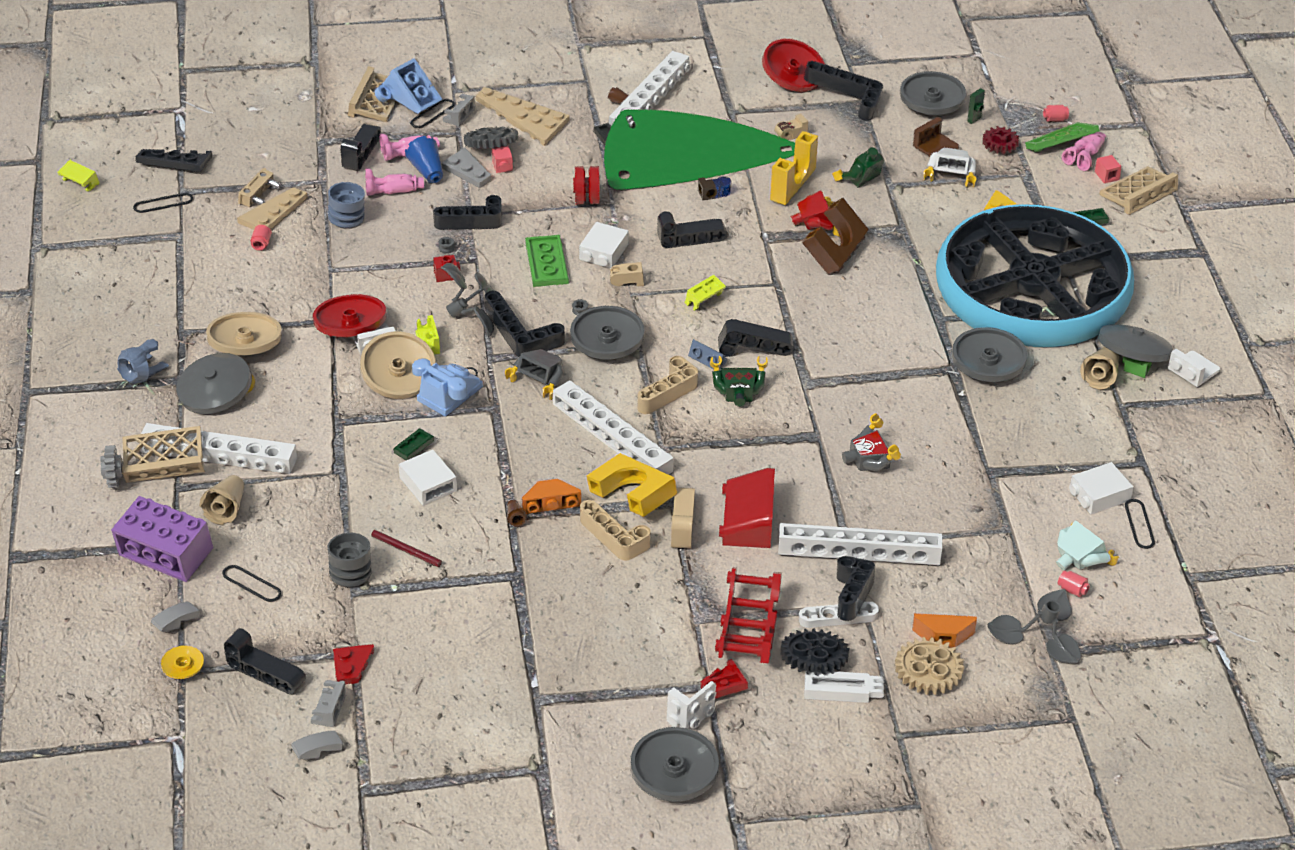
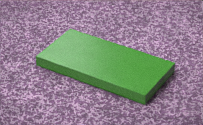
M560 235L526 237L525 244L533 287L569 284Z

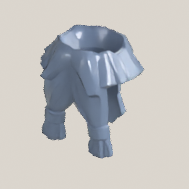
M155 339L146 340L139 347H131L121 351L117 360V370L124 380L132 384L146 382L149 377L169 367L163 361L155 366H148L147 360L152 358V355L149 353L158 350V341Z

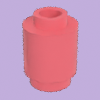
M1047 105L1043 110V117L1046 118V121H1064L1069 117V109L1064 105Z
M257 225L254 228L250 242L255 250L260 251L267 247L272 233L271 229L265 225Z
M1064 570L1058 579V585L1061 586V589H1065L1067 592L1078 597L1086 595L1090 588L1087 578L1072 571L1067 572Z

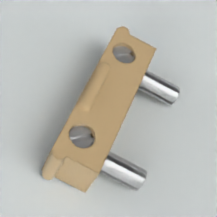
M262 168L239 192L238 204L250 207L254 202L260 205L265 203V200L259 197L270 186L277 189L281 187L280 183L273 180L274 173L266 170V168Z

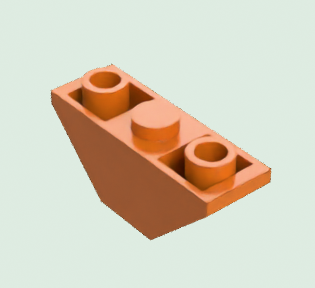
M559 479L538 481L522 497V509L526 514L580 507L581 489Z
M914 613L912 631L921 638L925 637L927 641H930V638L933 637L934 642L942 639L943 645L949 642V648L957 647L975 634L977 617Z

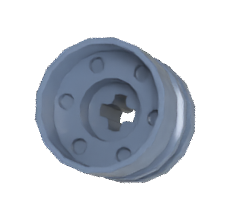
M340 182L331 186L328 190L329 221L343 228H351L361 224L364 220L365 212L364 189L360 185L351 182Z

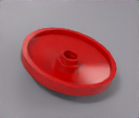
M778 39L766 47L762 56V65L766 74L776 84L797 92L810 91L819 86L809 83L803 78L807 62L816 61L824 64L822 57L811 46L795 39Z
M362 294L342 295L331 298L318 305L313 312L315 328L323 334L335 337L357 336V334L371 332L379 328L387 318L386 306L380 299Z

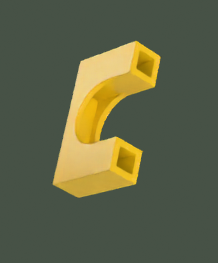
M802 131L795 140L793 162L779 158L772 166L771 201L786 205L816 170L817 135Z
M619 453L586 475L589 491L602 498L622 485L640 483V486L627 494L630 511L642 517H645L677 494L674 477L622 453Z

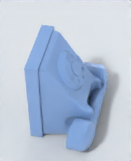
M415 58L393 69L382 85L375 89V96L380 102H386L389 99L396 100L417 114L442 100L434 86L430 87L432 83Z
M424 358L418 359L412 364L413 375L422 376L417 401L445 417L465 402L469 396L471 397L483 387V381L469 373L468 369L457 364L438 365L434 363L431 366V362Z

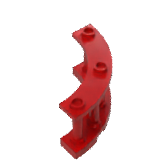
M733 567L732 571H728L727 584H730L726 614L721 616L720 626L723 627L720 639H716L715 652H719L718 658L723 657L724 651L756 654L757 657H761L760 663L769 664L771 657L770 649L772 650L778 612V610H774V603H778L780 596L782 572H773V576L765 578L737 574V567ZM735 583L768 586L771 589L770 599L761 601L734 597ZM732 606L765 609L768 612V616L763 621L731 617ZM729 626L762 629L765 634L764 636L760 635V637L728 634Z

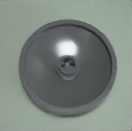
M935 71L918 72L903 80L900 87V98L912 110L924 114L942 115L954 112L964 104L966 88L960 80L949 74Z
M597 306L587 309L575 317L571 324L570 336L573 345L587 356L598 359H617L632 354L641 346L644 340V325L642 320L628 309L617 306Z
M1105 325L1100 329L1098 335L1099 342L1109 350L1140 361H1166L1170 358L1173 350L1172 345L1166 339L1135 326Z
M981 327L968 330L956 338L952 348V359L956 367L969 377L987 382H1000L1012 379L1023 371L1027 361V350L1023 342L1015 335L997 328Z
M230 353L211 354L196 360L183 371L178 379L176 391L180 402L189 411L198 414L217 413L232 407L246 395L251 386L252 375L247 363L241 357Z
M666 727L652 731L637 742L631 754V773L634 781L644 792L657 799L686 801L696 798L710 789L718 776L719 757L714 745L705 736L691 729Z

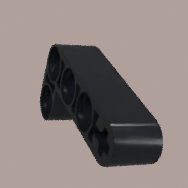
M363 124L353 140H342L340 147L342 167L354 170L362 168L380 139V126Z
M498 195L488 196L486 198V206L436 207L433 210L434 227L438 230L497 229L502 225L501 197Z
M668 211L660 213L657 218V234L664 248L720 242L728 236L724 222L721 219L676 224L672 213Z
M736 319L727 320L718 336L719 353L725 355V357L734 355L738 345L783 356L790 355L794 351L793 338L790 332Z
M850 556L838 558L836 578L839 582L846 583L838 597L837 616L839 619L851 621L856 618L874 585L875 564L872 561Z
M238 628L224 643L226 661L231 668L282 692L293 694L306 679V674L301 668L253 647L251 635L242 628Z

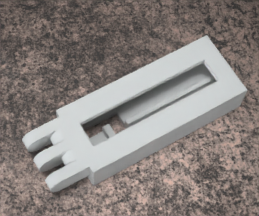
M805 671L804 699L868 703L869 697H884V678L881 676H869L868 673L834 672L832 674L826 671V675H823L821 672H818L817 675H814V672H810L807 675Z

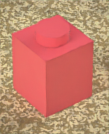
M508 145L492 148V162L496 173L513 171L512 154Z
M1112 155L1100 157L1096 161L1095 173L1104 184L1118 181L1122 166Z

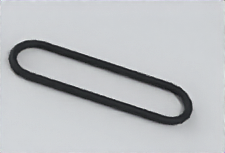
M451 99L441 100L440 102L436 103L435 105L431 106L430 108H428L427 110L413 118L410 122L411 126L415 128H422L426 126L427 124H429L430 122L444 114V111H442L441 113H439L423 125L417 126L414 125L413 122L425 113H427L428 111H430L431 109H433L434 107L441 104L442 102H451L452 105L447 109L453 108L455 105L454 101Z
M180 193L140 201L134 204L133 209L138 213L184 205L192 202L193 196L190 193ZM183 195L191 197L190 200L145 210L136 209L137 205Z
M1138 499L1127 500L1125 502V509L1136 545L1145 549L1153 547L1155 540L1143 502ZM1129 502H1137L1142 507L1152 543L1148 546L1141 545L1137 540L1128 509Z
M229 565L222 572L225 579L265 601L273 602L281 597L282 592L278 587L240 566ZM230 568H237L277 590L278 596L268 599L229 578L225 572Z

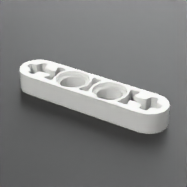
M864 602L859 610L860 614H857L856 618L851 621H843L838 618V604L806 607L799 612V624L805 628L873 622L878 618L879 607L873 602ZM826 613H830L834 617L826 618L823 615Z

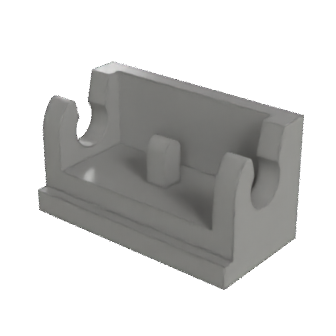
M461 94L459 97L465 100L459 101L453 110L446 109L444 113L448 115L443 117V122L460 126L475 110V96Z
M326 680L323 685L330 686L333 689L323 688L318 705L312 712L311 724L334 728L346 697L345 681Z

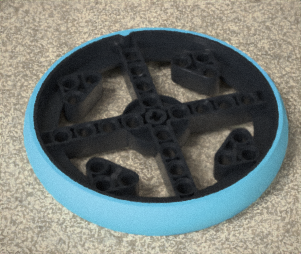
M1029 204L1007 205L991 208L972 215L949 233L940 248L936 262V278L942 297L950 309L963 322L972 328L991 327L1007 331L1018 337L1025 346L1029 347L1068 346L1098 336L1103 326L1115 324L1121 318L1130 304L1134 291L1132 264L1120 242L1096 222L1074 212L1050 206ZM1012 232H1028L1027 242L1032 246L1065 251L1068 248L1069 240L1083 247L1049 257L1040 253H1031ZM986 239L1010 266L1006 271L966 283L964 279L973 280L978 275L983 262L985 245L980 241ZM1103 265L1104 269H1095L1091 276L1085 301L1086 305L1091 308L1085 311L1060 284L1061 278ZM1017 292L1039 296L1059 319H1041L1042 307L1027 301L1004 298L1001 300L1000 310L988 306L985 302Z

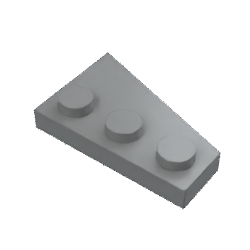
M465 147L442 162V169L478 188L491 181V174Z

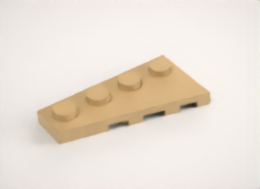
M292 187L237 217V223L253 230L257 225H265L273 229L308 198L307 192Z

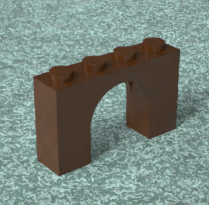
M844 198L832 203L824 213L839 233L840 246L829 237L822 227L811 231L802 241V244L828 275L834 271L837 273L844 268L843 264L851 258L850 254L859 247L858 244L866 238L865 234L869 230Z

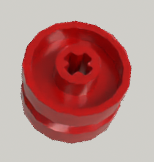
M575 166V177H573L575 205L584 204L586 202V194H589L590 204L600 203L599 166L589 167V177H585L584 166Z

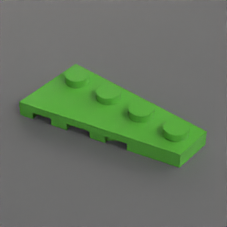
M1076 122L1025 142L1026 149L1039 152L1046 147L1100 132L1099 125Z

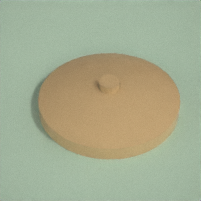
M235 312L213 320L207 327L206 335L208 344L219 352L234 355H253L275 347L281 340L282 332L280 323L271 316L257 312Z
M394 331L380 334L368 342L361 354L360 371L365 383L376 393L388 398L405 399L418 395L420 391L422 376L413 375L412 364L414 361L422 358L428 359L431 362V366L436 361L433 351L421 338L410 333Z

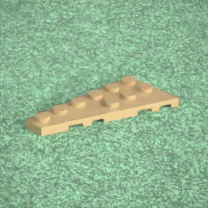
M484 87L476 94L477 102L488 109L495 110L498 116H504L507 122L522 132H528L531 138L540 140L543 146L569 122V115L490 88Z

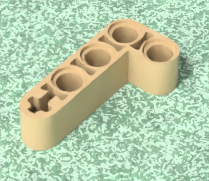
M682 356L671 357L669 360V375L638 392L637 410L641 414H650L696 389L698 386V369Z
M676 487L677 494L674 496L671 526V547L691 548L695 488Z
M585 500L580 504L581 524L619 559L624 561L631 560L650 548L651 530L649 527L638 525L627 531L595 501Z

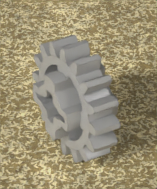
M115 445L105 446L104 456L100 457L101 476H103V479H107L108 488H118L119 480L123 477V459L121 455H117Z

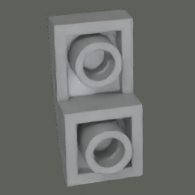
M189 601L179 603L158 613L151 619V623L161 632H169L179 629L181 621L199 618L200 610Z
M334 730L305 736L292 742L291 747L298 759L308 760L319 758L321 751L341 750L343 742Z

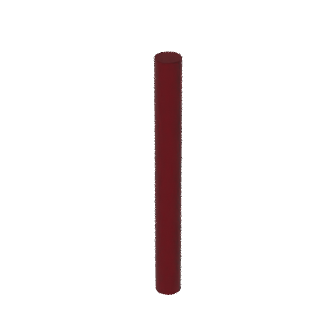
M374 529L371 533L372 537L436 567H440L442 564V560Z

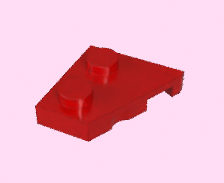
M374 644L334 648L336 681H345V685L358 683L362 677V672L368 665L370 655L374 654Z
M732 659L726 661L727 666L723 669L717 668L710 676L700 681L701 689L711 681L716 684L715 699L748 689L747 680Z

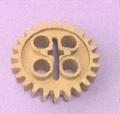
M922 637V641L919 642L914 638V644L907 641V645L901 646V651H897L895 672H898V679L903 678L902 684L909 683V689L916 687L917 693L924 690L925 695L929 691L936 695L937 690L945 693V688L952 690L953 685H958V681L962 679L964 671V660L960 659L961 653H956V647L949 648V642L943 645L942 639L934 642L933 637L930 638V641Z

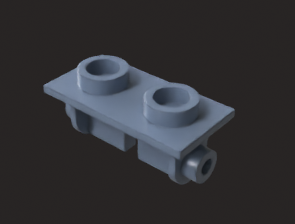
M693 339L688 354L689 357L712 368L710 366L711 357H713V362L717 364L719 363L718 357L720 356L722 358L721 364H726L727 358H725V355Z

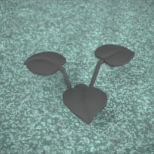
M446 263L441 269L445 270L461 288L455 298L452 299L453 302L446 306L448 313L453 318H456L461 313L464 315L467 312L475 311L489 338L494 331V324L483 309H479L478 306L469 309L466 307H468L467 302L484 290L486 293L494 289L488 284L484 276L477 272L474 276L481 288L466 299L463 297L459 298L467 288L465 277L456 265Z
M1065 589L1056 590L1042 596L1037 603L1039 610L1037 615L1023 628H1021L1019 620L1010 615L998 616L987 624L989 631L997 640L1011 645L1020 643L1023 640L1021 632H1025L1036 620L1041 618L1046 624L1053 623L1052 636L1054 639H1050L1046 644L1048 654L1054 660L1063 663H1078L1081 659L1077 642L1067 634L1057 636L1056 633L1058 621L1068 619L1072 612Z

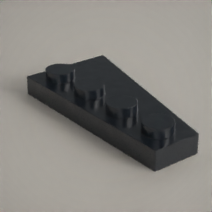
M141 149L135 156L136 163H142L143 165H156L161 168L170 167L176 170L184 169L191 170L192 172H201L213 156L212 151H206V154L198 153V150H190V153H181L180 150L165 153L163 149Z

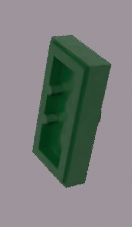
M982 88L970 95L967 122L970 124L982 118L985 90Z
M1103 208L1074 212L1099 225L1109 223V217Z
M419 428L393 448L394 454L406 461L412 459L434 442V436Z

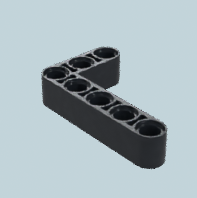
M809 61L806 64L803 77L805 81L862 99L858 117L865 121L872 119L883 90L881 82L816 61Z
M492 290L485 293V311L517 357H520L524 352L539 349L549 351L565 344V327L562 324L553 323L526 331L498 291Z

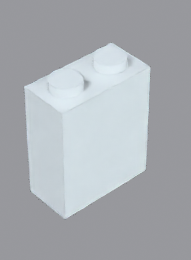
M596 222L579 246V260L607 268L613 267L629 245V230Z
M434 450L399 464L400 479L423 506L457 491L456 476Z
M1110 462L1072 475L1069 490L1079 500L1082 507L1092 515L1123 504L1131 499L1133 486L1116 466Z

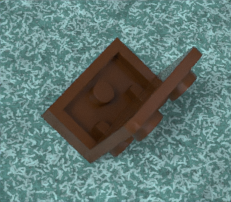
M939 117L914 130L913 147L928 156H931L934 152H939L942 148L959 149V144L941 134L942 119Z

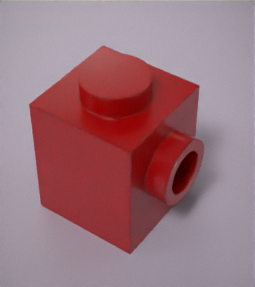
M454 255L433 257L436 282L453 280L445 270L441 269L446 263H452L460 270L459 261L456 262Z

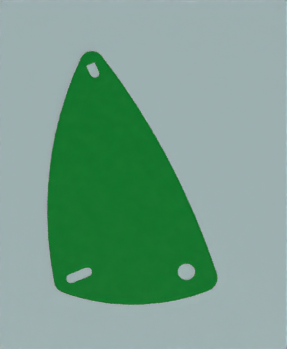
M626 109L619 113L608 133L604 150V167L608 184L614 189L621 190L694 181L703 177L711 178L776 162L779 158L785 159L794 156L795 143L769 132L723 119L674 111ZM630 115L633 117L636 125L635 128L629 127L626 116ZM784 146H791L792 150L783 152L780 150V148ZM626 170L630 173V177L622 179L618 176V173Z

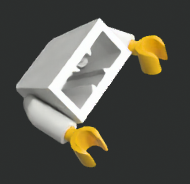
M942 148L939 152L932 153L927 165L928 169L924 170V180L930 176V181L932 182L934 180L933 170L967 174L965 186L967 187L968 182H971L973 188L975 187L976 161L968 155L967 151Z

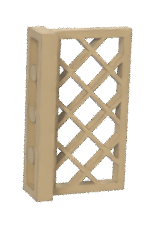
M367 67L349 102V117L354 118L356 114L387 122L396 104V100L389 99L386 102L390 105L384 106L382 103L385 102H380L376 98L375 92H372L371 89L382 85L388 76L375 73L374 67ZM375 79L382 80L383 82L377 83ZM372 97V101H367V98ZM376 104L379 106L377 108L372 107V105ZM383 111L385 113V116L378 114V112Z
M1147 166L1100 190L1099 195L1123 206L1124 212L1130 215L1178 190V175L1175 173L1166 175Z
M200 426L122 437V474L126 483L205 472ZM197 433V437L192 442L186 439L189 434ZM170 436H176L178 439L172 445L166 442ZM150 439L158 440L153 447L146 444ZM183 441L188 446L181 452L176 447ZM128 442H138L139 445L134 450L128 448ZM162 444L166 445L168 449L163 454L156 451ZM144 446L149 452L144 457H141L137 452ZM192 448L198 451V456L188 457L186 454ZM172 451L179 454L176 459L169 460L166 458ZM153 453L160 457L156 462L147 461ZM134 456L140 460L135 465H128V462Z

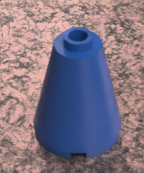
M426 136L415 138L408 144V149H405L406 158L429 183L439 182L443 177V171L436 140L433 137L427 138Z

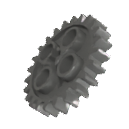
M504 126L479 128L463 136L464 145L468 146V148L473 147V149L500 148L501 146H507V144L516 143L519 139L517 129Z

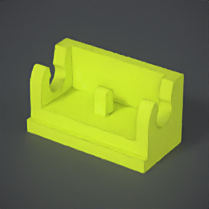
M71 160L58 171L59 176H64L62 178L64 181L70 179L81 184L83 187L89 183V186L85 189L88 192L100 184L95 171Z
M712 275L687 291L684 303L689 306L693 302V310L699 308L700 303L713 295L720 296L726 285L715 275Z
M433 315L427 316V323L425 325H422L421 320L418 319L416 322L417 330H415L416 336L429 345L434 355L440 354L439 336Z

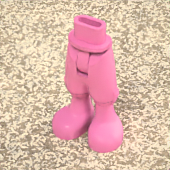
M1096 132L1084 136L1075 142V146L1067 148L1062 153V161L1067 165H1071L1077 159L1078 168L1082 171H1087L1092 165L1091 156L1098 153V150L1105 141L1106 135L1102 132Z
M380 134V147L384 160L405 156V149H408V144L421 136L402 138L398 142H390L386 134ZM433 137L436 140L438 147H440L438 138Z
M370 168L365 169L366 196L383 192L387 194L416 191V188H424L423 177L409 174L387 175L384 178H377L373 175V171Z

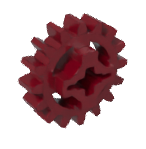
M996 126V129L990 127V131L985 130V133H983L982 144L985 145V149L990 148V152L996 151V154H1005L1006 151L1012 153V150H1016V147L1019 145V135H1016V131L1011 132V128L1005 129L1004 126Z

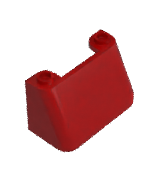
M764 468L727 479V483H723L722 495H726L724 525L719 526V537H723V546L771 548L775 468Z

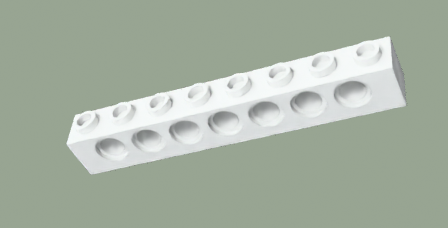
M672 51L609 116V124L612 126L619 113L623 110H651L666 96L667 92L682 79L683 75L690 70L689 56ZM630 115L626 116L629 127L635 128L636 125L633 117Z
M569 380L553 390V405L616 453H622L668 475L673 472L674 458L671 454L665 452L656 443H653L644 434L634 429L629 423H626L578 385Z
M146 423L141 434L181 428ZM201 431L203 462L291 474L297 460L296 444ZM197 433L189 434L186 439L192 442L197 437ZM170 436L166 442L172 445L178 438ZM150 439L146 444L153 447L158 440ZM182 441L176 448L182 452L188 445ZM162 444L156 451L163 454L168 447ZM144 446L140 449L141 453L149 452ZM192 448L186 455L188 457L198 456V451ZM172 451L167 457L176 458L179 454Z
M780 523L778 554L824 558L850 556L870 561L940 565L942 534Z

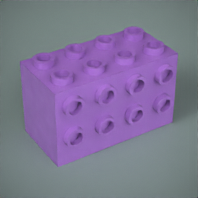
M141 496L137 497L111 529L119 556L184 582L190 579L213 549L206 521Z

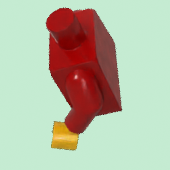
M822 190L808 195L797 204L800 212L791 216L794 226L804 222L808 230L819 227L827 230L833 229V234L839 236L835 226L824 214L834 202L831 201L830 197H824Z

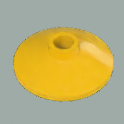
M192 646L174 647L167 651L161 659L162 671L174 679L192 677L202 669L204 664L202 653Z

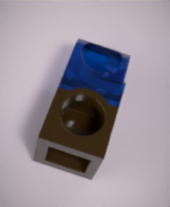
M725 176L706 180L705 177L698 178V192L702 201L730 195L731 179Z

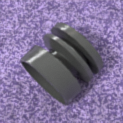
M353 532L342 533L333 537L327 545L329 577L340 586L346 587L365 583L372 574L369 540L365 536Z

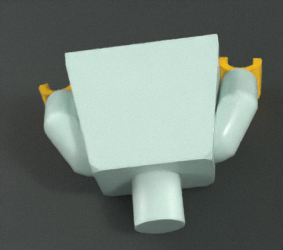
M1076 520L1071 523V526L1061 529L1059 532L1057 546L1061 557L1056 563L1062 570H1066L1071 564L1078 569L1100 563H1107L1112 566L1117 564L1119 556H1113L1114 550H1109L1108 553H1105L1104 541Z

